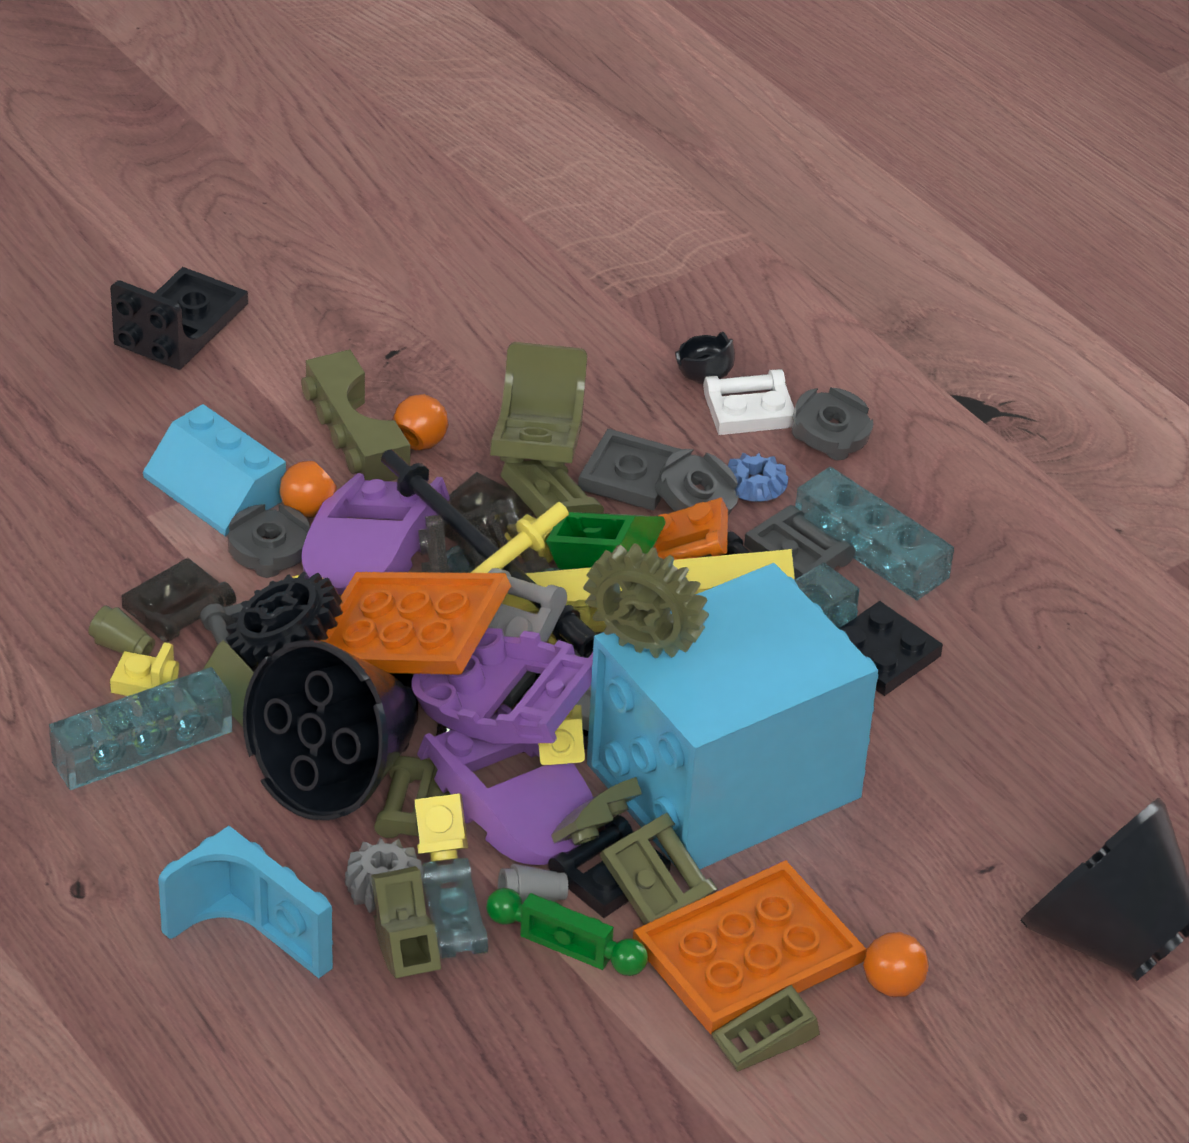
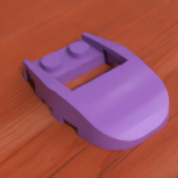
M357 473L339 488L333 496L326 499L318 510L302 548L303 572H306L309 578L316 573H319L323 579L328 577L337 593L341 595L356 572H408L413 567L411 562L412 556L417 551L426 552L432 541L429 534L432 527L438 528L441 517L416 494L411 497L401 495L397 491V482L380 479L369 481L364 479L363 474ZM436 477L429 484L449 501L450 496L443 477Z
M487 628L461 675L414 674L411 683L412 690L429 717L464 735L492 744L554 743L557 739L555 731L591 686L593 653L589 658L576 656L572 644L560 640L555 645L541 641L540 634L524 630L519 638L504 636L502 629ZM527 671L541 674L509 715L499 714L496 719H490Z
M505 704L500 705L497 712L490 719H496L499 714L509 715L513 710ZM450 730L437 736H433L430 733L424 735L417 753L420 760L426 758L432 760L438 769L434 780L443 793L449 791L450 794H462L465 823L475 821L487 832L485 840L501 854L524 864L546 865L549 859L560 852L567 854L579 846L574 845L572 839L554 843L551 837L556 827L568 814L593 798L590 789L573 763L544 765L487 788L473 773L474 771L522 752L527 753L531 758L534 756L540 757L538 743L492 744L455 730Z

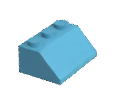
M202 404L171 423L146 465L143 477L226 537L229 533L231 519L240 511L261 504H265V510H269L282 502L279 488L280 479L286 472V461Z

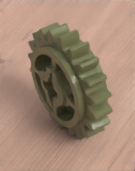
M636 543L632 545L628 552L622 545H617L612 553L607 550L604 551L599 560L594 563L587 573L589 579L583 589L590 593L585 603L590 607L598 608L592 617L593 620L604 621L607 625L604 633L606 635L614 633L620 637V646L630 643L634 645L635 651L642 653L644 648L650 649L654 658H658L664 650L672 658L679 649L687 652L692 643H695L705 628L703 624L709 616V613L703 610V607L708 600L704 596L695 594L701 584L697 581H688L685 577L689 571L687 567L676 568L673 565V556L669 555L662 559L658 557L657 550L654 547L647 554L642 553L641 548Z

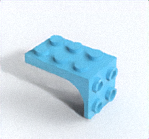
M227 826L216 835L204 839L198 847L179 860L169 863L159 875L161 930L169 939L175 938L192 925L203 920L233 918L255 927L316 977L320 978L333 969V911L328 899L322 893L314 892L301 882L290 868L279 865L265 853L259 844L248 841L232 827Z

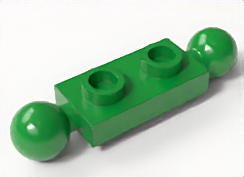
M499 888L488 897L486 910L489 917L501 925L512 924L515 921L520 922V936L601 970H604L611 960L613 968L624 976L637 975L647 965L648 953L641 942L631 938L623 939L619 942L613 941L614 927L603 923L599 919L588 917L561 906L555 901L546 900L532 893L523 902L521 896L510 888Z

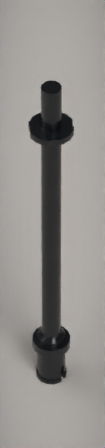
M392 449L383 453L381 462L398 477L397 491L404 497H411L415 494L419 496L483 558L488 559L499 550L428 483L429 469L425 465L415 463L409 466ZM512 561L502 569L508 571L511 577L536 584ZM530 601L532 604H534V605L540 610V608H541V604H540V603H536V602ZM565 605L552 631L556 638H563L569 644H572L581 657L588 658L593 653L594 636L598 634L580 619V612L572 605Z

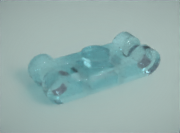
M468 858L453 859V864L437 866L436 861L422 863L421 865L424 869L422 881L431 920L435 923L440 958L456 957V952L472 950L473 955L488 953L487 932L482 923ZM452 882L456 884V887L441 889L440 885Z

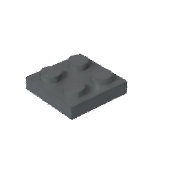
M607 429L579 475L578 486L583 491L654 511L662 498L655 490V483L659 479L660 470L671 454L682 449Z

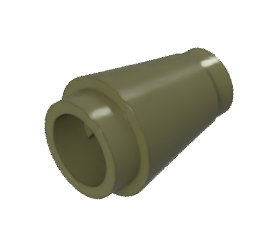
M107 605L103 606L96 613L89 626L88 634L95 638V644L122 654L126 651L149 656L155 646V639L149 636L146 631L119 607L112 609Z

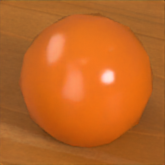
M426 394L407 397L398 404L392 418L410 443V448L414 450L431 449L443 440L449 426L447 411L437 399Z
M302 461L290 466L280 479L279 494L285 506L298 510L305 517H315L322 503L336 492L337 486L316 462Z
M902 932L885 933L875 939L867 948L863 963L867 981L877 992L890 997H906L919 989L926 980L929 967L925 948L915 937Z

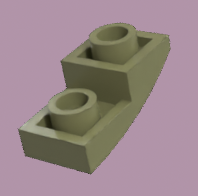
M634 777L622 781L574 809L551 834L553 842L558 843L572 839L574 845H580L599 837L598 829L613 821L614 816L629 810L627 802L642 794L637 778Z

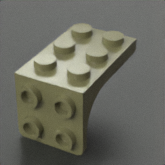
M513 342L509 345L507 349L501 412L491 439L490 456H500V460L508 463H520L524 459L541 460V464L550 467H561L565 463L573 462L583 419L588 357L584 349Z

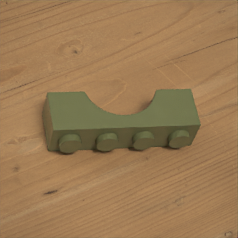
M349 349L305 360L306 377L301 379L303 394L307 401L312 400L320 423L328 426L335 448H341L345 454L349 471L352 474H363L364 479L369 481L374 479L383 481L398 479L381 462V457L385 451L392 449L410 466V443L395 420H377L366 417L356 411L358 407L365 404V372L352 351Z

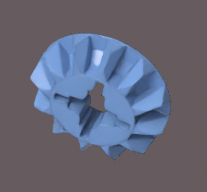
M742 453L740 459L729 460L728 467L732 470L738 482L735 488L736 496L739 495L738 498L754 502L769 501L777 498L786 490L788 485L786 465L777 464L775 456L763 458L758 453L756 456L750 457L746 453Z

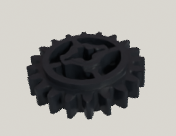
M302 572L298 578H292L289 574L284 580L278 582L273 580L264 589L254 591L255 595L249 601L241 603L243 606L241 612L234 613L231 616L235 623L226 627L229 633L226 641L250 668H253L260 664L265 657L272 656L285 644L301 640H326L328 638L327 630L338 625L335 617L343 613L339 606L343 602L328 577L322 579L321 575L316 573L309 578L306 572Z

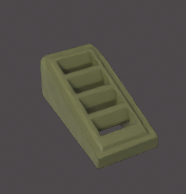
M790 985L715 1030L711 1035L738 1072L800 1046L820 1035L816 1016L793 986ZM790 1016L793 1022L787 1025L782 1018ZM772 1022L778 1029L773 1034L766 1027V1025ZM757 1030L763 1040L756 1043L749 1032ZM740 1037L748 1049L740 1053L731 1041L732 1039Z

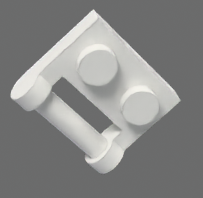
M782 369L769 370V373L766 375L718 379V376L705 377L703 382L704 395L718 435L792 428L795 409L785 385V376ZM770 390V391H768V392H763V393H753V394H743V395H729V396H723V397H722L723 394H733V393H743V392H753V391Z

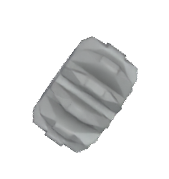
M380 837L376 845L362 842L359 851L350 853L347 871L345 872V885L348 892L351 893L354 905L365 904L368 912L371 913L376 910L371 875L416 866L420 869L421 879L423 880L424 869L421 865V860L417 859L414 847L403 848L400 839L392 844L384 843Z

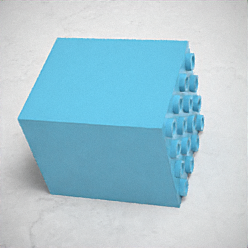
M775 563L696 594L707 598L708 601L704 605L703 610L708 612L709 616L703 624L705 626L697 641L692 643L687 652L679 649L676 655L671 658L663 650L658 658H654L650 649L644 648L642 653L635 651L634 645L630 643L620 646V637L614 633L606 635L602 632L594 636L587 765L607 788L636 777L642 794L627 802L629 814L643 827L661 815L668 813L675 823L673 830L699 869L828 813L862 796L878 669L869 657H865L850 641L848 635L829 620L817 603H813L799 589L795 580L787 576ZM657 838L652 839L654 843L661 849V851L667 856V858L672 862V860L670 859L669 855L667 854Z

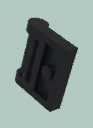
M617 815L613 818V821L605 825V829L599 832L600 836L596 839L579 845L567 854L560 852L549 859V869L557 873L565 872L568 878V889L601 917L605 918L629 902V900L603 861L585 873H582L577 868L634 831L623 816ZM655 849L670 872L671 861Z

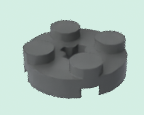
M830 387L829 393H817L818 388L806 391L798 399L793 413L792 434L796 439L804 441L810 447L826 453L834 460H844L848 457L849 453L856 452L867 444L874 424L873 418L870 421L867 415L869 408L862 399L840 388ZM832 419H836L839 421V423H832L829 421H831Z
M682 449L671 454L660 470L659 479L655 483V490L658 495L664 498L674 511L722 497L728 508L729 515L738 502L739 495L736 496L735 492L738 482L732 470L722 460L707 452L704 457L691 455L694 449ZM701 484L705 489L704 491L700 490L694 485Z
M265 504L248 507L231 519L227 536L228 552L239 564L249 569H254L257 575L265 578L274 577L279 574L280 570L293 567L302 561V548L310 529L309 521L301 512L285 505H279V511L265 510ZM264 536V537H266V538H275V539H263L262 537Z

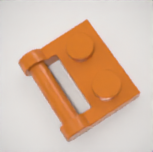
M722 497L708 502H700L694 506L669 514L658 515L663 516L666 521L653 546L657 550L658 557L665 559L671 555L674 557V560L699 558L709 554L720 556L727 553L728 508Z

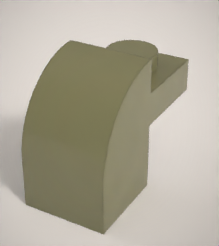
M414 866L371 875L376 915L373 916L382 955L390 973L395 978L440 970L441 962L435 923L426 915L420 869Z

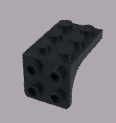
M185 267L178 270L155 293L117 280L110 287L114 345L181 370L248 304V291Z

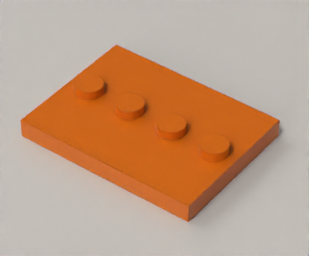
M356 572L340 597L343 603L339 606L343 613L335 617L338 623L337 627L328 629L326 632L328 638L320 641L332 644L388 673L461 675L511 585L506 573Z
M786 860L633 930V939L638 940L645 946L649 963L710 1035L715 1030L788 986L792 985L796 992L800 993L864 962L866 955L864 945Z

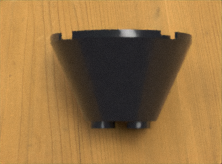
M317 640L291 642L283 645L272 656L265 657L250 679L243 706V732L249 757L255 755L265 777L261 780V783L283 807L296 815L312 820L340 818L356 811L370 799L401 753L408 749L415 725L414 708L416 706V696L409 686H404L392 674L332 644Z
M1157 798L1108 839L1099 851L1085 863L1082 862L1021 918L1020 921L1025 927L1130 974L1136 982L1157 964L1151 957L1152 955L1158 961L1165 958L1184 941L1178 932H1181L1185 938L1189 936V876L1166 804L1160 798Z

